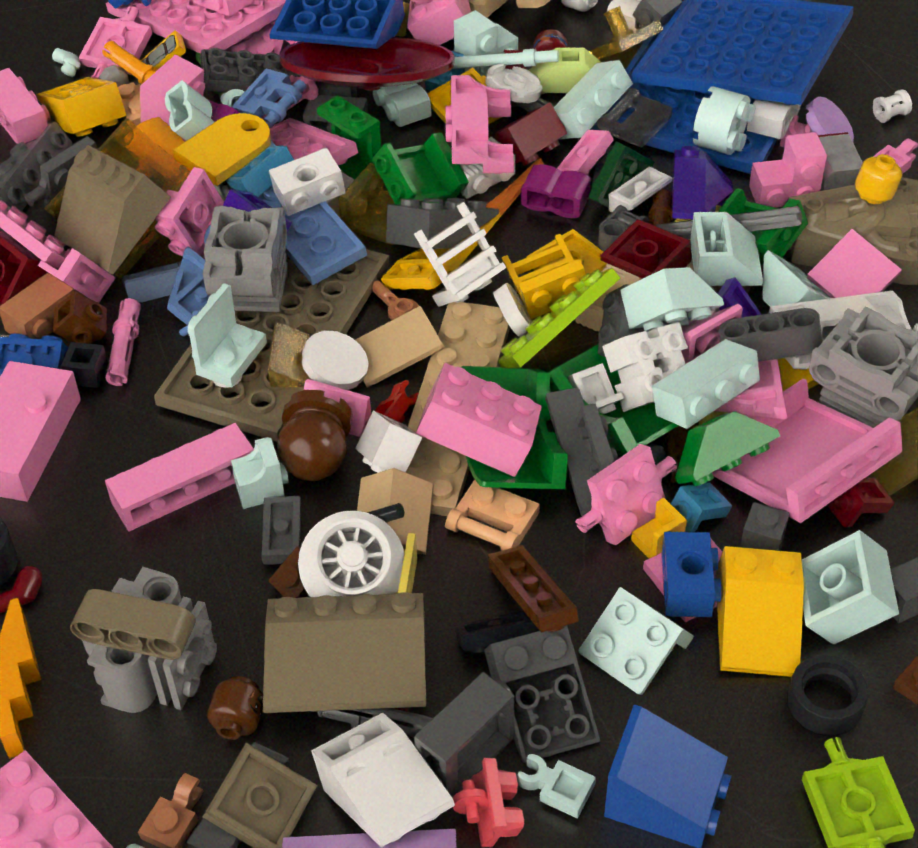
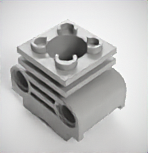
M214 207L210 233L204 247L205 265L203 279L207 295L210 296L216 293L221 285L225 283L231 285L234 311H280L288 270L287 255L285 253L287 228L284 208H262L247 212L233 207Z
M866 306L860 314L847 308L843 318L818 348L815 347L812 351L809 372L812 378L823 386L819 403L873 428L889 417L896 421L901 420L918 397V332L900 327L886 319L882 314Z
M142 567L134 582L119 578L111 592L173 604L189 610L196 618V623L181 657L169 660L83 641L85 650L89 654L87 663L95 667L93 674L96 683L102 685L104 695L100 700L102 705L125 712L136 713L148 708L158 694L160 704L168 706L172 698L174 708L182 710L187 699L193 697L197 692L200 683L199 677L205 666L210 665L215 658L217 644L214 643L212 622L209 620L205 602L197 601L193 608L191 598L183 596L181 599L178 583L173 576Z

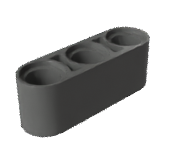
M799 308L731 319L722 323L718 330L720 342L727 339L756 350L758 362L811 354L815 347L818 348L822 343L820 315L811 308Z

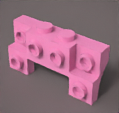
M469 75L451 76V105L445 106L446 142H452V164H483V173H514L513 144H499L488 141V117H511L510 90L485 86Z

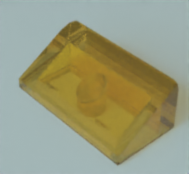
M278 322L274 324L268 367L270 386L304 387L306 372L301 362L303 358L302 350L310 335Z

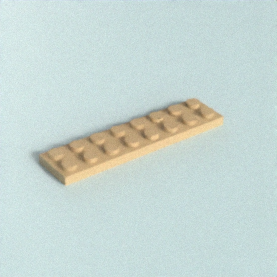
M452 302L448 304L438 333L444 348L430 357L408 428L416 433L429 393L444 363L454 367H499L498 360L503 354L500 350L505 346L510 326L504 318L500 307L466 302ZM422 437L406 473L433 483L430 514L448 516L449 512L453 508L455 509L461 500L470 468L466 455Z

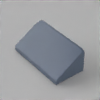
M182 261L124 275L121 278L127 297L142 303L169 296L174 287L176 275Z

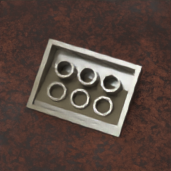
M87 145L84 150H81L76 155L74 164L69 169L54 237L113 275L171 196L144 174Z
M402 592L384 595L360 594L358 596L323 595L320 597L268 599L264 649V713L426 707L423 593Z

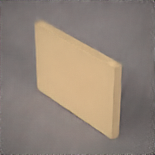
M421 306L355 339L366 352L369 363L367 373L363 379L367 388L444 348L442 341Z

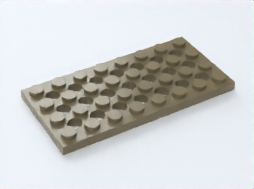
M366 249L367 256L314 285L308 281L291 259H286L288 270L280 311H235L237 324L266 334L267 344L264 347L269 349L260 352L246 369V371L251 369L254 372L247 375L242 374L241 381L232 388L219 387L212 380L196 375L190 344L154 395L156 405L223 426L236 423L243 432L263 438L269 437L277 442L283 427L282 413L284 405L291 401V396L294 393L303 391L305 381L310 379L303 369L301 362L303 358L302 350L309 338L301 337L308 333L315 334L324 330L338 331L346 334L371 295L374 281L380 280L388 268L389 255ZM348 271H353L351 274H344ZM306 283L311 284L310 286H307V287H300V286L305 285ZM335 291L341 292L337 295H329L334 293ZM292 304L297 305L294 308H285L291 306ZM321 312L327 313L324 316H314L320 314ZM249 317H253V318H254V319L251 320V321H241V320H246V319H248ZM278 325L284 326L281 329L272 330V328H275ZM293 355L299 357L298 359L292 361L285 360L291 358ZM278 378L285 379L281 383H270V381H275ZM204 383L209 384L207 387L203 389L194 388L201 386ZM233 392L239 393V395L233 398L224 397ZM263 401L269 402V404L264 407L254 406L256 404L262 403Z

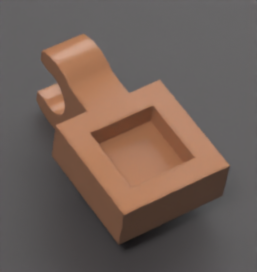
M184 773L176 785L172 801L160 796L138 831L141 840L159 848H182L199 820L197 814L191 811L203 793V789L197 787L200 782L198 778Z

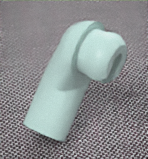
M60 48L54 50L52 58L54 61L63 64L61 71L67 76H75L76 71L81 67L79 57Z

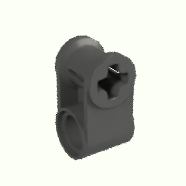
M617 206L613 213L599 225L597 247L605 251L637 219L649 223V218L645 215L639 217L630 213L625 206Z

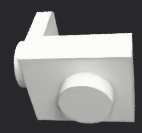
M603 363L568 377L572 387L580 389L582 398L589 405L596 403L598 412L602 414L616 410L614 403L624 399L622 392L614 393Z

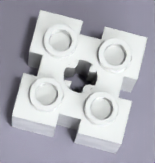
M680 322L658 327L649 332L643 331L624 336L602 346L610 373L618 371L621 383L615 385L617 393L622 392L624 399L620 400L623 412L654 403L652 386L687 364L681 352L688 347Z

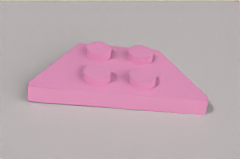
M778 360L758 362L760 381L715 411L728 413L736 411L744 415L787 419Z

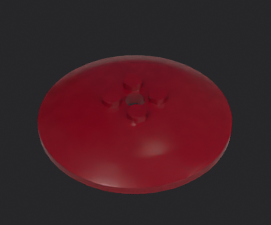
M392 37L377 49L297 42L282 49L280 52V63L287 70L314 81L348 87H363L364 90L373 91L379 90L380 87L408 85L437 77L454 67L455 56L449 49L434 43Z

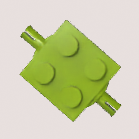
M835 737L834 741L833 738L828 739L824 746L832 763L824 768L805 771L802 777L804 788L827 847L885 848V845L888 843L912 839L915 832L914 826L884 757L866 760L850 759L847 757L842 740L839 737Z

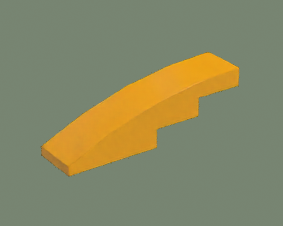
M18 598L10 600L0 633V739L9 759L25 751L18 721L33 716L26 684L41 680L27 620Z

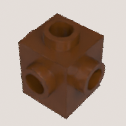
M74 291L55 307L53 332L70 342L93 344L96 340H101L107 332V308Z

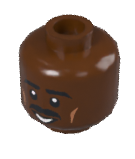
M234 676L229 680L219 683L207 711L209 723L221 737L235 740L240 736L252 734L259 724L263 711V693L256 682L246 677Z

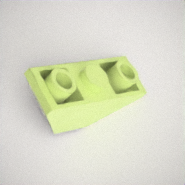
M584 47L555 48L554 50L559 51L558 62L537 63V66H533L528 71L536 75L541 81L540 85L543 88L541 94H567L596 63L601 62Z

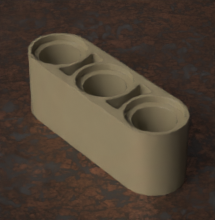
M91 589L86 592L70 624V630L79 639L92 644L175 660L181 657L196 623V618L189 610L177 605L100 589Z

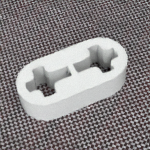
M505 283L494 291L493 294L508 325L517 336L521 337L528 333L525 328L532 320L517 292L510 284Z

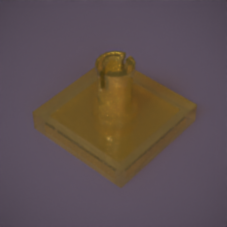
M621 7L613 8L605 12L604 16H606L614 37L591 49L589 52L598 60L622 52L663 31L660 20L635 29H629Z

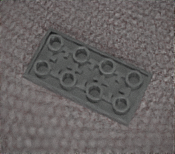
M219 48L201 50L200 61L201 68L204 69V91L228 92L232 89L246 91L266 68L288 74L289 77L291 75L300 77V75L284 68L280 63V55L276 53H267L266 55L252 54L246 50L229 52Z

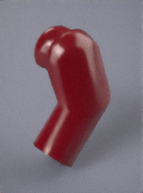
M34 566L22 568L13 589L0 594V614L8 610L10 600L18 598L21 606L35 600L43 580L42 573L38 568Z

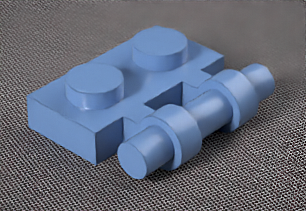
M266 68L233 104L232 108L236 109L239 113L252 114L260 118L265 114L266 116L263 120L268 124L269 128H272L276 122H281L286 117V111L292 104L295 105L302 98V92L306 89V84L302 80H297L292 86L288 74ZM279 97H282L278 103H275Z

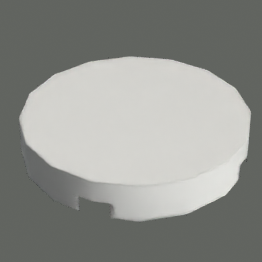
M497 64L488 69L485 84L495 89L510 90V101L531 103L540 98L543 89L542 85H540L541 81L530 71L518 66H513L512 70L505 69V64Z
M324 330L313 334L306 341L302 350V367L309 378L314 381L350 390L357 387L367 373L369 363L366 352L357 341L338 331Z

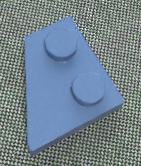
M190 247L184 250L182 262L167 305V310L186 325L189 324L192 313L195 310L200 312L210 297L206 293L203 279L205 259Z

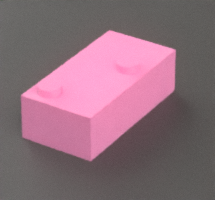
M9 361L0 376V497L28 502L81 400L73 371Z

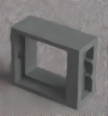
M484 672L414 736L416 749L452 798L462 790L463 781L471 780L473 775L483 769L482 761L484 758H495L514 737V695L504 682L493 680Z

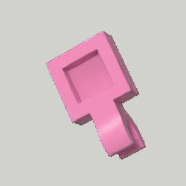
M907 138L896 149L887 145L873 157L881 154L891 156L895 159L903 174L911 168L912 161L916 158V155L911 152L918 147V143Z

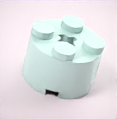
M712 86L708 90L713 92L710 98L703 97L698 108L693 131L699 133L698 139L693 138V143L727 155H731L735 150L741 152L746 142L744 131L747 122H751L754 117L756 106L750 104L749 96Z

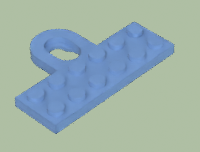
M271 140L270 146H276ZM273 186L258 197L272 208H283L274 193ZM326 201L290 216L285 212V217L292 222L287 233L285 253L312 285L367 256L364 244ZM211 224L207 228L205 233V243L210 233Z

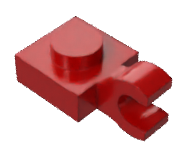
M409 381L399 382L393 386L389 398L381 401L375 411L402 423L405 419L403 414L409 406L416 403L419 393L417 392L408 397L405 393V388L408 386Z

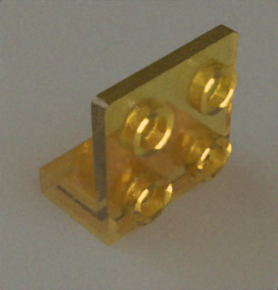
M369 163L345 190L346 193L338 198L340 218L350 230L387 243L388 205L395 204L389 192L383 190V180L376 171L374 164Z

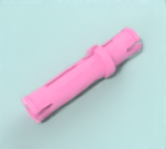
M126 298L120 302L119 316L114 322L112 329L114 341L105 378L108 383L115 386H122L123 383H127L133 343L135 338L138 337L140 329L138 317L141 304L131 298Z

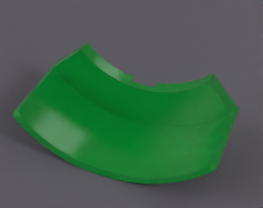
M599 344L548 371L550 373V393L573 388L568 378L570 375L601 363L604 365L615 394H617L615 385L620 384L621 380L618 371L610 373L606 357L598 354ZM583 399L584 405H589V404ZM620 401L614 403L616 410L606 414L599 412V415H603L606 419L608 426V435L606 437L610 448L613 447L616 450L617 456L625 455L639 444L647 445L679 426L656 416L654 403L623 412Z
M462 366L461 368L465 369L468 373L485 381L495 382L501 388L519 396H526L542 406L533 445L516 476L513 477L466 456L468 466L476 482L482 487L565 489L568 453L560 446L555 432H548L546 420L549 421L551 419L545 401L547 393H550V373L540 369Z

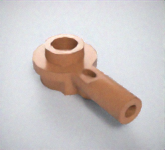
M379 280L374 281L372 292L389 306L388 317L391 321L419 307L418 303L414 300L407 298L399 299Z

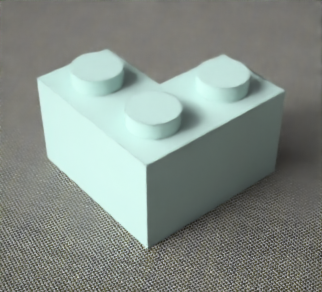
M476 10L454 20V52L461 53L464 56L504 54V50H518V37L499 24H495ZM492 66L471 68H474L481 76H486L488 69Z

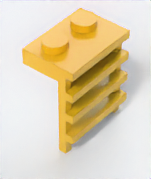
M561 234L555 235L557 246L513 264L508 255L502 257L508 275L512 279L514 287L531 319L551 312L552 310L549 308L551 304L565 294L567 296L570 292H575L576 288L573 285L586 275L580 259L574 261ZM561 257L565 258L521 277L517 276Z

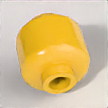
M881 154L877 157L867 158L861 165L855 180V188L861 199L867 200L868 203L881 204L882 202L889 201L895 195L900 184L902 170L891 156Z

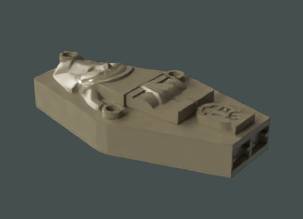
M902 177L893 198L881 204H871L867 200L861 199L855 184L789 197L801 201L808 221V225L788 249L790 250L792 263L815 267L853 229L902 269L901 274L893 283L918 285V180Z

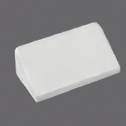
M649 166L609 194V211L613 212L619 205L625 206L627 210L634 209L671 183L672 177Z

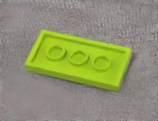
M613 268L603 272L597 269L591 274L587 273L573 285L576 288L575 292L572 291L567 296L565 294L562 295L549 307L552 310L551 313H547L543 317H537L525 328L528 332L527 335H522L518 339L514 338L500 350L504 355L498 360V364L505 368L522 367L620 279L619 275Z

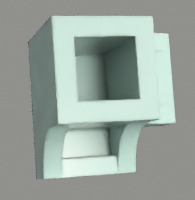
M266 437L255 440L254 450L250 454L231 460L234 480L243 509L264 504V498L285 497L283 484L289 483L285 466L279 463L271 438Z

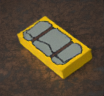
M174 30L141 61L147 65H153L158 70L174 55L181 57L186 53L182 35Z

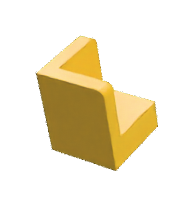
M661 498L656 502L655 518L632 531L631 541L650 559L662 553L664 532H685L687 519L665 498Z

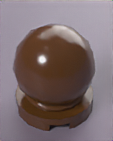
M322 390L296 392L291 396V401L284 405L282 413L283 427L277 439L279 461L285 466L286 470L299 480L319 481L333 475L341 466L347 453L346 437L352 427V409L342 398H340L338 403L331 398L324 397L325 391Z

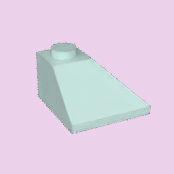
M769 250L764 254L763 300L769 306L830 299L797 266Z

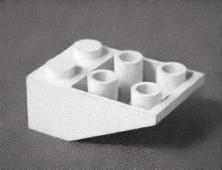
M384 713L311 750L323 790L380 847L399 840L404 834L425 822L436 819L441 813L455 806L449 792L405 732Z

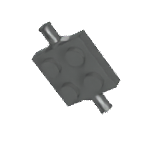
M86 136L40 166L41 179L36 189L24 195L25 201L30 206H33L44 198V207L49 212L54 214L59 211L68 172L74 164V158L87 145L96 149V142ZM103 144V146L97 149L108 156L112 155V150L108 144Z

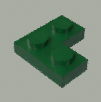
M616 141L613 149L606 157V162L598 178L593 182L592 190L588 197L609 207V194L649 166L653 167L655 162Z

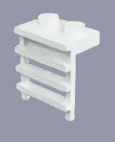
M464 202L456 206L463 218L431 239L427 240L422 229L414 233L445 286L432 296L438 307L452 302H464L469 298L468 294L470 292L484 288L492 282V277L506 268L503 262L499 263L494 254L496 252L495 247L490 246L485 239V230H480L474 220L477 216L474 212L470 213ZM467 224L472 235L437 257L432 247ZM477 241L482 251L447 274L442 264Z

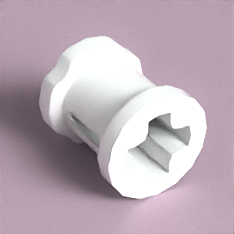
M903 89L897 90L894 95L886 98L877 97L873 100V113L881 123L888 122L891 117L899 114L902 116L908 115L912 110L911 98L907 91Z

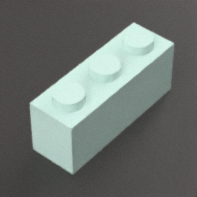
M620 60L596 63L553 107L567 131V134L559 138V140L581 138L630 88L633 82Z
M725 339L652 386L656 416L688 429L760 381L757 351Z

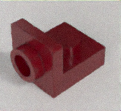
M866 477L827 505L844 527H852L862 513H888L895 502L875 477Z

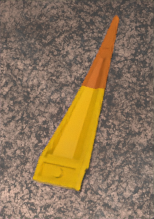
M541 158L537 159L513 183L487 204V208L499 209V214L481 226L480 230L484 229L486 234L521 193V188L533 165L544 164ZM477 241L442 264L447 274L458 268L478 245ZM422 248L397 260L381 278L382 283L388 289L431 290L442 283ZM451 248L433 250L437 257H439Z

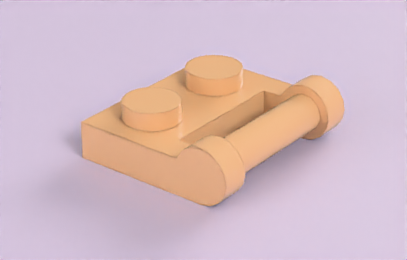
M474 480L457 507L449 512L445 528L454 532L461 530L501 547V551L520 545L539 514L540 504L500 488L482 487ZM468 516L471 517V518H474V519H476V520H479V521H481V522H484V523H486V524H489V525H491V526H494V527H496V528H499V529H501V530H504V531H506L507 533H504V532H502V531H499V530H497V529H494V528H492V527H489V526H487V525H484V524H482V523H479V522H477V521H474V520L468 518Z

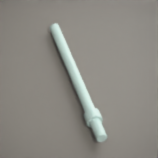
M523 49V52L455 57V64L452 69L486 67L497 64H523L524 67L537 66V63L558 62L559 51Z

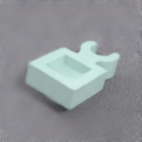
M529 754L527 756V767L536 770L537 773L527 775L519 771L517 774L518 785L526 790L541 789L540 802L578 819L595 787L596 777L560 760L557 761L554 769L546 766L545 761L540 756Z

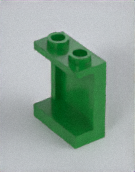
M338 95L317 107V115L331 123L332 134L356 142L358 154L348 158L346 163L338 165L341 172L358 181V188L361 192L381 180L372 162L373 157L381 148L380 121Z
M442 132L433 133L422 145L394 150L391 143H385L372 159L376 171L379 173L395 204H400L401 199L420 200L419 204L424 202V198L447 201V198H456L469 183L460 164H452V150Z
M736 188L718 212H727L730 215L779 208L749 202L743 189ZM789 198L783 208L800 207L802 212L801 225L751 232L756 237L755 243L761 265H764V254L768 250L782 258L808 225L800 200Z

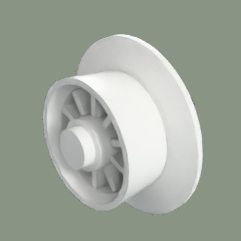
M361 511L338 512L319 521L306 535L300 548L298 559L300 579L310 597H320L323 595L396 594L399 589L404 549L395 531L382 519Z

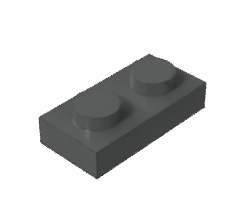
M300 496L264 498L263 565L282 564L297 546L301 548Z

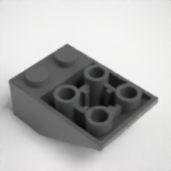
M424 198L422 204H419L420 200L401 199L400 204L388 205L386 242L422 248L414 233L422 229L427 240L454 224L463 218L456 206L462 202L465 203V199L447 198L445 204H443V199ZM468 201V205H466L470 213L474 212L477 216L474 220L479 228L499 214V209L487 208V202ZM466 224L432 248H453L472 234Z
M567 625L559 631H545L542 633L538 631L493 643L484 650L492 679L504 682L514 695L513 738L523 763L527 762L529 754H535L544 758L601 741Z

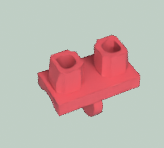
M484 758L482 761L483 769L473 775L471 780L463 781V790L453 796L455 804L453 809L459 814H466L468 823H477L481 847H493L500 837L518 836L525 823L523 811L520 808L504 807L503 800H512L517 793L518 782L516 772L498 770L495 758Z

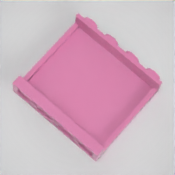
M802 379L783 391L787 419L747 415V417L778 429L781 436L769 442L770 449L752 457L748 453L740 457L743 463L727 471H722L719 468L712 473L714 477L770 507L790 512V518L802 523L902 452L901 422L889 417L874 428L810 399L807 380Z

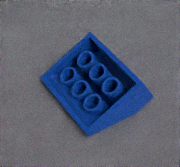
M286 0L269 34L270 39L377 49L398 33L405 17L403 1Z

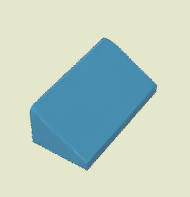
M269 146L230 177L227 183L235 190L251 192L259 197L272 186L269 170L291 162L294 159L286 146Z

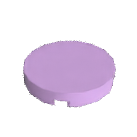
M818 96L806 105V109L809 110L806 113V120L812 132H816L817 135L848 132L853 141L854 134L848 119L832 101Z

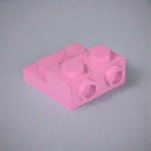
M194 167L178 192L167 190L166 193L171 198L155 218L157 221L155 229L170 239L169 249L179 256H183L184 250L187 247L201 255L205 247V233L211 224L214 207L223 206L224 204L223 199L205 170Z

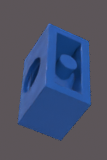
M664 532L661 557L665 616L712 617L714 602L721 601V579L714 578L713 571L718 570L719 557L718 548H711L710 532Z

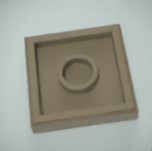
M246 743L202 817L253 848H282L283 838L290 837L318 785Z

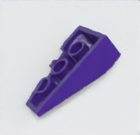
M683 146L681 150H675L672 175V218L693 220L694 212H715L716 205H724L725 198L728 199L734 192L733 183L705 151H700L699 147Z

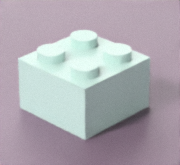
M858 530L802 559L805 625L833 645L899 614L887 550L862 531Z

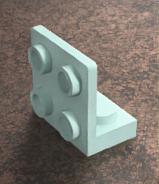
M225 283L221 285L216 293L210 295L206 305L197 315L191 318L188 324V334L191 341L196 375L231 388L267 344L265 333L236 323L231 285Z
M620 587L579 648V653L629 689L642 695L674 646L678 644L686 649L694 635Z

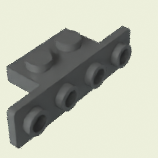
M56 122L50 123L37 140L27 144L21 142L10 150V158L0 164V200L8 205L7 209L10 210L14 206L22 211L27 205L24 195L36 189L41 179L40 166L71 147L72 141Z
M571 388L547 393L545 401L558 442L562 449L568 453L567 471L581 516L591 511L592 496L587 480L618 460L616 450L609 446L606 437L608 435L607 422L603 415H599L596 403L584 405L580 389Z

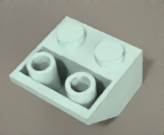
M694 212L690 238L694 272L709 286H723L726 280L736 277L741 286L762 285L763 277L758 249L755 243L756 237L727 212Z
M690 267L662 269L620 290L629 329L644 328L646 332L680 322L681 327L689 325V320L696 321L711 317L712 310L724 305L723 298Z

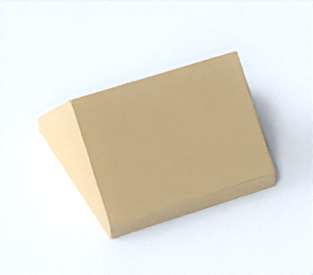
M395 468L362 477L357 511L367 513L400 503L405 511L404 517L386 523L399 537L403 549L406 548L408 533H416L417 554L426 555L433 483Z

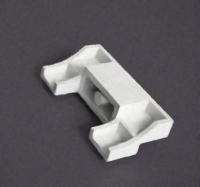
M893 290L770 306L769 313L799 308L816 310L820 315L822 342L843 318L847 308L860 314L866 306L882 314L892 323L906 329H911L902 300ZM812 353L786 357L785 359L793 369H809Z

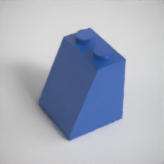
M633 705L608 774L604 817L696 848H702L706 834L714 836L721 814V811L714 809L717 798L725 800L732 778L731 775L725 774L728 757L645 708Z

